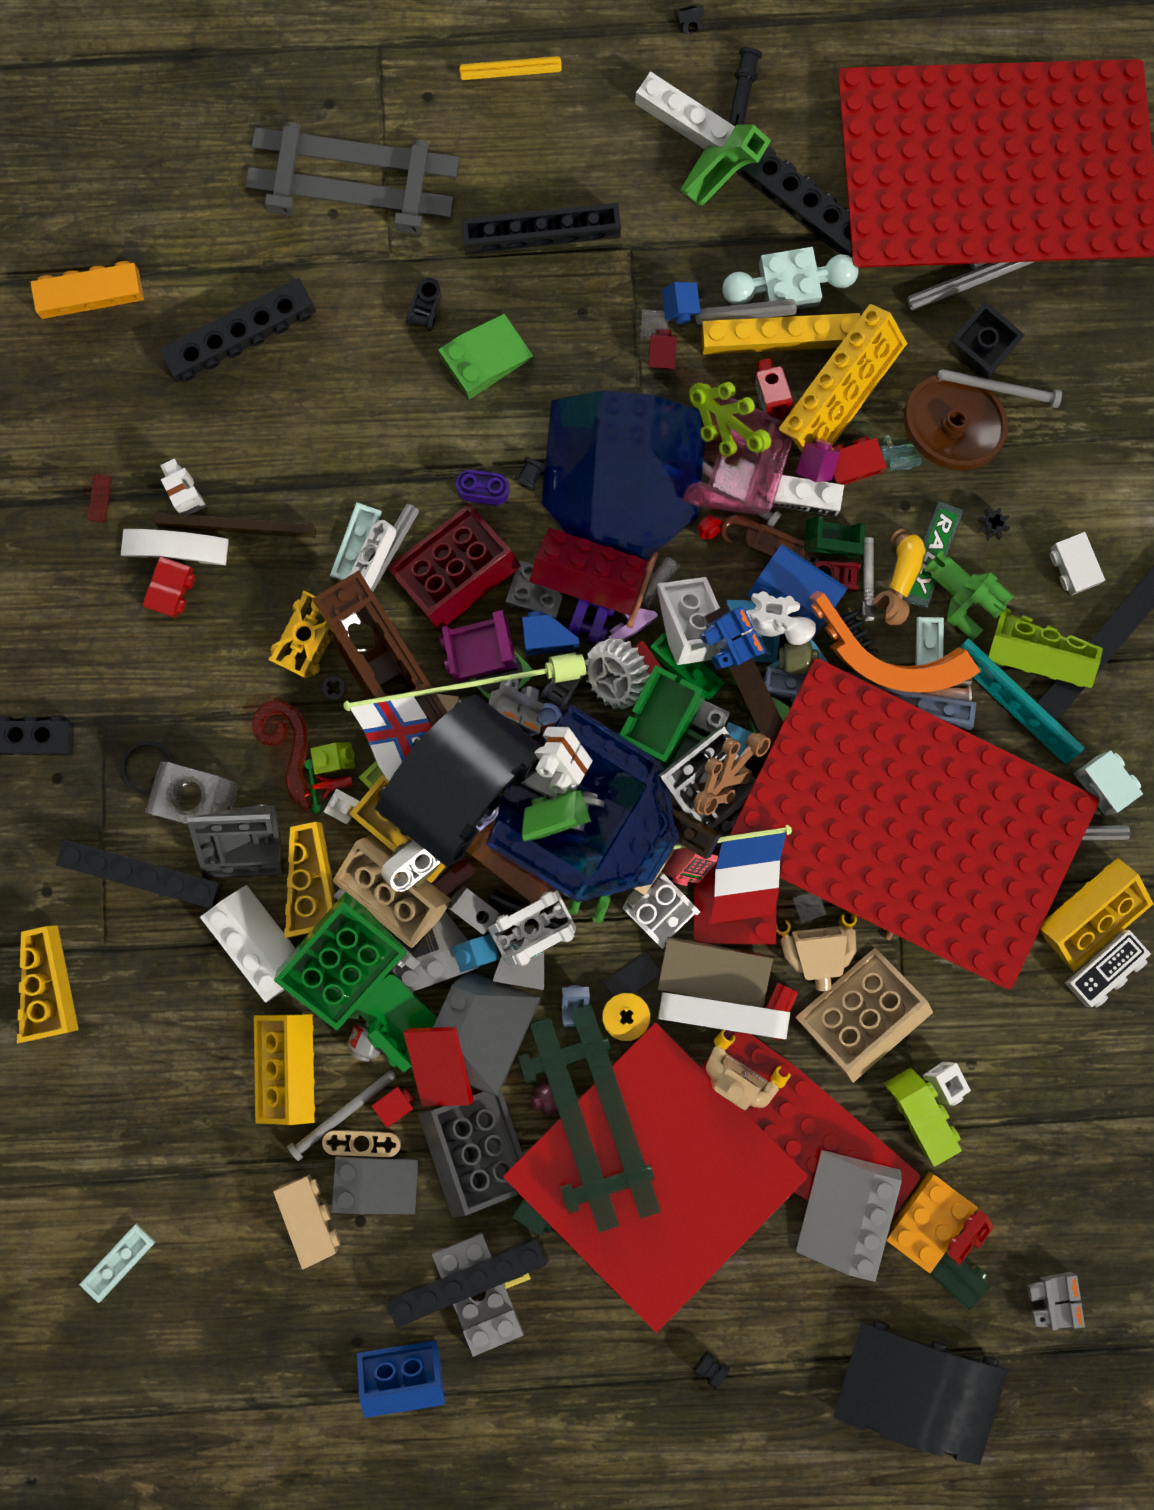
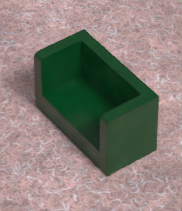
M820 516L806 520L804 551L849 558L864 554L865 523L845 525L825 522L823 517Z

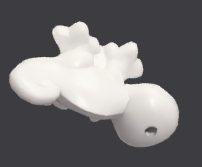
M764 591L752 595L751 599L756 607L752 610H747L746 613L754 628L747 632L754 629L758 634L768 637L785 634L787 641L793 645L805 644L814 636L816 632L814 621L800 616H788V614L800 609V603L794 601L792 596H787L786 598L779 597L777 599L769 596Z

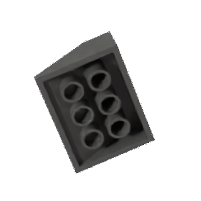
M500 1090L498 1097L484 1091L473 1094L474 1101L471 1105L439 1106L418 1114L452 1217L469 1215L519 1194L503 1178V1175L523 1156L502 1090Z

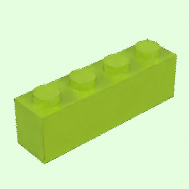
M1008 608L1002 611L989 653V658L993 662L1002 666L1018 668L1024 672L1047 676L1050 679L1073 683L1076 686L1092 688L1100 665L1103 648L1072 635L1067 638L1063 637L1057 631L1058 629L1051 626L1046 628L1032 624V618L1023 615L1020 619L1011 615V610Z

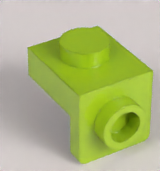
M336 742L310 748L315 775L355 768V754L350 742Z

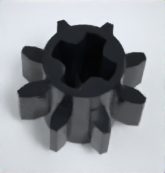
M987 508L984 511L986 518L979 517L977 519L979 523H982L981 528L977 532L986 534L987 541L992 536H996L1000 540L1003 537L1001 531L1008 532L1010 530V527L1005 525L1009 515L1003 516L1000 513L1001 508H998L993 513ZM992 519L996 520L995 525L997 527L995 529L991 528L992 523L990 521Z

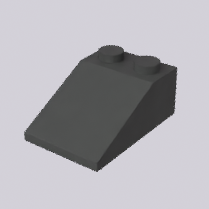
M338 1155L335 1158L332 1213L415 1214L419 1159Z

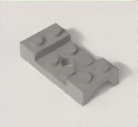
M483 1231L462 1242L432 1253L441 1278L493 1256ZM504 1284L487 1290L486 1296L481 1300H475L470 1297L453 1304L473 1357L519 1338L524 1334Z

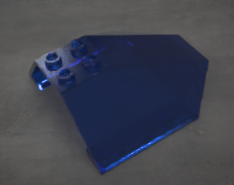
M597 391L552 400L542 505L567 534L578 538H585L590 542L605 547H612L617 551L647 560L689 523L691 524L698 518L705 441L700 433L701 428L704 427L700 411L657 395L614 391Z
M571 704L552 727H569L580 742L579 745L583 746L593 760L576 791L581 790V793L598 794L597 799L604 801V807L588 806L591 822L585 823L583 831L570 828L541 839L524 841L522 837L524 810L532 806L531 800L543 797L544 795L522 783L518 787L511 785L504 795L505 799L500 804L498 815L494 820L485 845L574 901L582 902L632 888L651 885L677 843L679 834L673 818V807L669 790L659 777V774L664 771L662 762ZM543 737L539 744L544 747L546 739Z

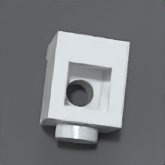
M942 1062L923 1075L924 1079L931 1082L938 1094L936 1098L940 1104L956 1105L963 1100L964 1095L971 1091L957 1063Z

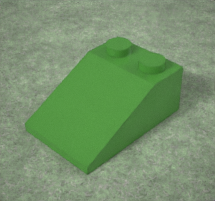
M505 314L458 336L438 349L440 359L468 400L534 358Z
M570 787L565 794L556 793V798L547 800V797L543 796L531 800L532 806L524 810L523 840L541 839L591 822L581 790L573 792L572 787Z

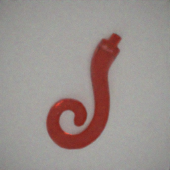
M277 700L268 701L262 704L253 715V733L257 740L264 745H279L283 743L288 735L286 723L283 721L277 722L276 733L269 735L264 730V722L269 716L274 714L283 715L290 722L294 732V743L286 770V787L292 803H299L302 810L305 811L312 807L308 799L312 793L303 775L308 746L306 723L300 712L291 704Z

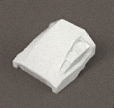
M660 872L645 896L634 890L628 896L623 906V910L662 949L666 946L667 937H672L694 914L698 915L700 913L692 902L662 872Z

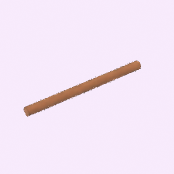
M652 552L628 619L626 626L630 629L633 628L658 557L657 552Z

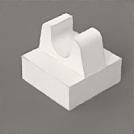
M336 789L324 813L348 825L352 818L349 814L360 801Z

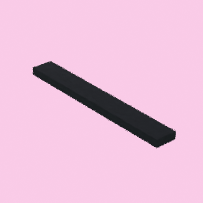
M1154 566L1090 639L1089 643L1103 648L1097 673L1154 608ZM1056 679L1037 703L1057 721L1085 687Z

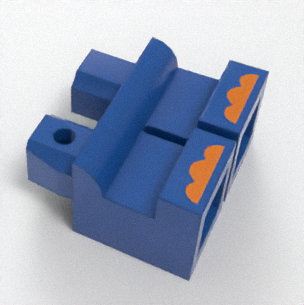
M743 606L732 609L707 624L708 628L700 634V638L706 647L717 643L721 651L711 657L716 669L740 665L766 652L756 631L747 632L754 627Z

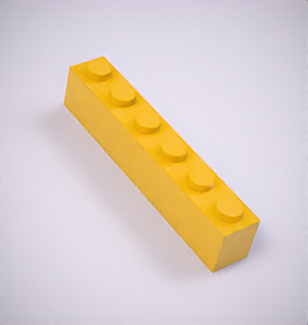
M860 313L703 321L701 327L702 355L838 348L860 318Z

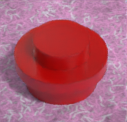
M713 515L704 518L697 526L700 538L713 539L720 533L722 521L719 518H714Z

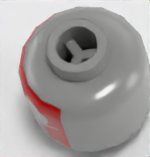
M359 1022L354 1025L347 1041V1046L351 1050L350 1054L353 1057L368 1062L370 1059L377 1058L380 1055L381 1049H376L369 1042L367 1037L368 1023Z

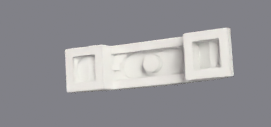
M123 529L121 556L139 558H160L161 556L167 559L198 561L203 564L226 566L229 540L221 537L177 531Z

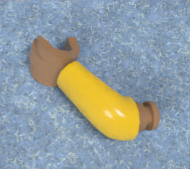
M905 529L897 530L891 537V543L896 546V555L898 556L889 586L892 591L881 592L872 600V603L884 611L886 609L885 622L889 625H901L907 619L910 611L909 605L902 598L903 596L908 597L926 554L925 544L918 535H910Z

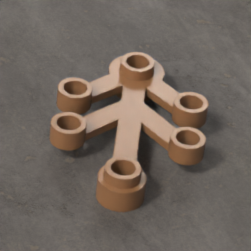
M752 733L747 738V748L734 761L740 749V743L733 738H728L722 747V751L726 753L724 763L712 757L705 765V771L709 775L704 791L699 792L694 799L695 812L700 815H710L715 811L718 804L731 803L736 792L729 786L736 784L746 785L751 780L753 772L743 765L753 754L758 757L763 756L770 747V739L761 733Z

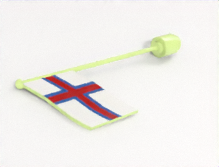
M574 652L549 657V662L545 663V669L351 703L347 700L344 702V709L346 711L351 710L365 732L377 765L386 779L390 781L402 761L412 750V744L415 739L420 735L424 736L431 728L428 718L414 697L546 674L548 679L552 678L553 683L570 681L586 675V666L582 654L576 655Z

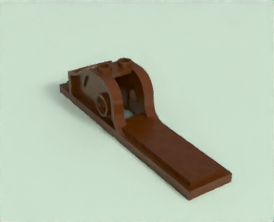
M359 570L312 598L326 621L324 625L367 700L388 696L384 694L380 685L398 674L411 692L432 688ZM351 623L369 625L373 630V648L369 650L364 648L357 649L349 638L348 626ZM436 693L414 697L428 718L431 727L448 713Z

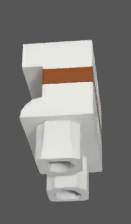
M175 459L161 465L166 476L161 481L174 508L179 514L192 515L207 507L203 498L193 486V478L185 468L182 469Z
M547 727L543 734L546 743L544 747H540L535 751V755L540 760L535 769L543 777H552L548 787L553 793L565 794L569 785L580 784L593 760L583 746L579 745L580 742L569 727Z

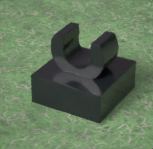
M697 3L673 10L675 20L681 23V29L685 34H689L688 24L690 22H695L698 31L702 30V22L699 20V18L705 17L702 5Z

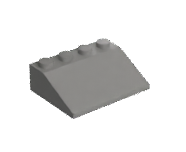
M821 1150L796 1252L847 1275L876 1282L902 1182L901 1170Z

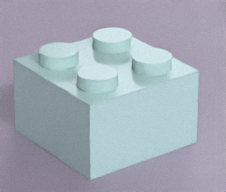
M1112 751L1096 756L1073 773L1087 792L1099 798L1098 808L1104 816L1118 813L1143 795L1140 790V782L1134 775L1127 773L1124 769L1125 763L1117 753L1113 754Z

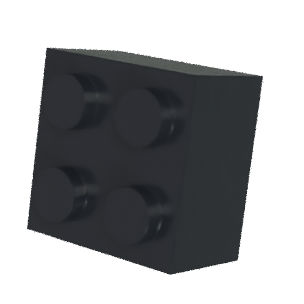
M984 301L951 339L946 348L978 376L988 379L1019 344L1025 334Z

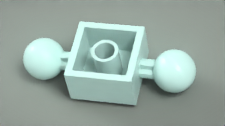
M813 247L761 255L759 261L761 277L752 278L747 273L734 272L725 279L722 291L725 299L733 305L747 304L753 299L755 294L764 293L765 302L794 299L797 310L819 306L822 299L820 283L829 282L836 288H847L856 281L858 268L854 266L852 257L844 254L832 257L826 266L817 268Z

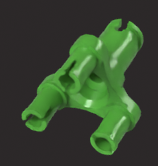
M941 550L924 570L926 572L929 571L932 574L931 577L953 595L950 600L947 622L953 627L956 625L973 641L984 628L980 627L966 614L968 612L967 609L973 603H979L996 619L1007 607L1006 604L1014 595L997 581L998 578L992 572L970 576L949 556L943 555L944 552Z

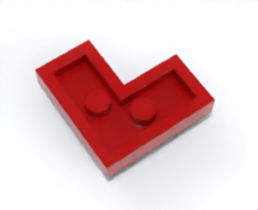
M980 1210L975 1215L971 1214L963 1225L965 1230L960 1237L955 1236L948 1245L947 1249L949 1252L947 1255L959 1266L973 1246L977 1249L981 1247L994 1228L989 1217Z

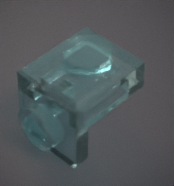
M884 436V445L880 446V449L890 471L906 470L921 466L920 453L912 443L894 446L890 436Z

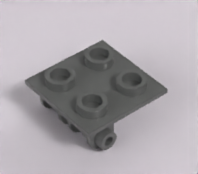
M519 560L521 567L515 572L505 603L511 605L510 608L526 609L525 612L527 613L529 610L533 612L543 611L544 615L557 618L564 593L529 582L534 564Z

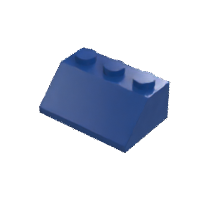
M781 544L747 596L751 598L754 593L759 594L762 591L777 599L779 597L786 598L787 596H792L794 601L800 603V609L788 614V616H800L814 621L816 632L811 638L813 640L825 623L823 617L819 619L812 611L810 606L813 603L809 597L816 591L822 592L835 608L848 588Z
M437 1340L357 1353L359 1400L364 1418L445 1405L444 1382Z

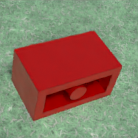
M863 437L855 440L854 445L844 448V445L841 444L833 447L841 452L831 481L832 483L849 484L881 474L887 468L877 438L869 440V437Z

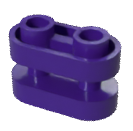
M465 470L456 479L458 495L466 502L498 506L505 503L509 497L508 481L501 474Z
M579 599L569 631L576 637H578L580 631L588 633L587 642L596 645L599 640H605L609 627L604 624L607 616L613 617L615 610ZM588 606L598 609L593 624L584 621Z

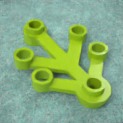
M726 382L715 388H711L708 384L697 383L690 388V400L699 409L704 425L700 431L701 437L707 442L718 437V429L713 424L711 416L712 412L715 414L723 442L719 445V451L723 456L728 457L737 452V445L733 441L730 427L747 440L749 450L760 453L770 447L771 437L767 431L759 429L753 432L732 415L736 413L747 415L753 412L755 405L751 398L745 397L737 402L720 405L714 400V398L718 397L722 400L733 397L735 395V387L732 383Z

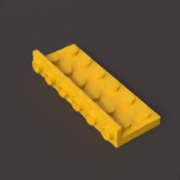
M872 304L866 308L779 427L781 433L793 439L801 452L805 443L816 442L817 439L826 440L832 443V446L907 345L890 312Z

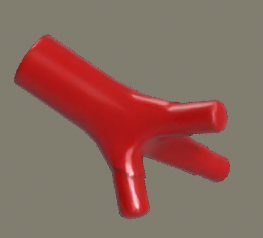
M317 774L316 779L321 783L312 784V789H326L322 794V797L326 799L332 791L350 787L353 784L351 776L325 778Z

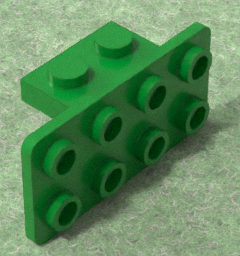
M392 972L384 977L356 1009L368 1023L367 1037L369 1042L376 1049L380 1048L385 1053L388 1062L393 1067L398 1066L403 1073L410 1067L412 1068L404 1032L410 1028H433L437 1017Z

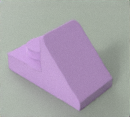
M639 608L633 628H628L622 622L610 630L612 635L608 639L622 638L625 642L657 620V613ZM621 613L624 619L628 622L630 615Z

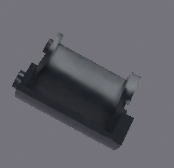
M474 694L467 699L462 698L424 736L420 735L415 739L412 744V750L395 771L389 783L380 790L378 794L379 801L375 810L448 868L464 858L472 841L480 831L476 827L485 814L491 816L505 799L503 793L511 785L518 787L523 781L537 772L535 768L540 760L535 755V751L543 746L478 695Z
M874 1320L873 1324L862 1322L833 1417L862 1430L868 1428L879 1432L882 1438L941 1457L945 1453L954 1457L953 1459L957 1461L980 1465L1009 1369L999 1366L1000 1361L984 1355L983 1359H978L947 1350V1345L932 1341L930 1345L889 1330V1324Z

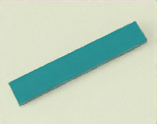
M969 638L959 647L967 650L981 671L973 676V678L1065 765L1084 750L1085 747Z

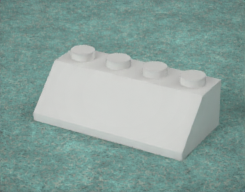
M245 885L220 901L200 918L266 1003L284 991L281 986L274 982V977L277 969L296 948L288 938H284V932L248 885Z

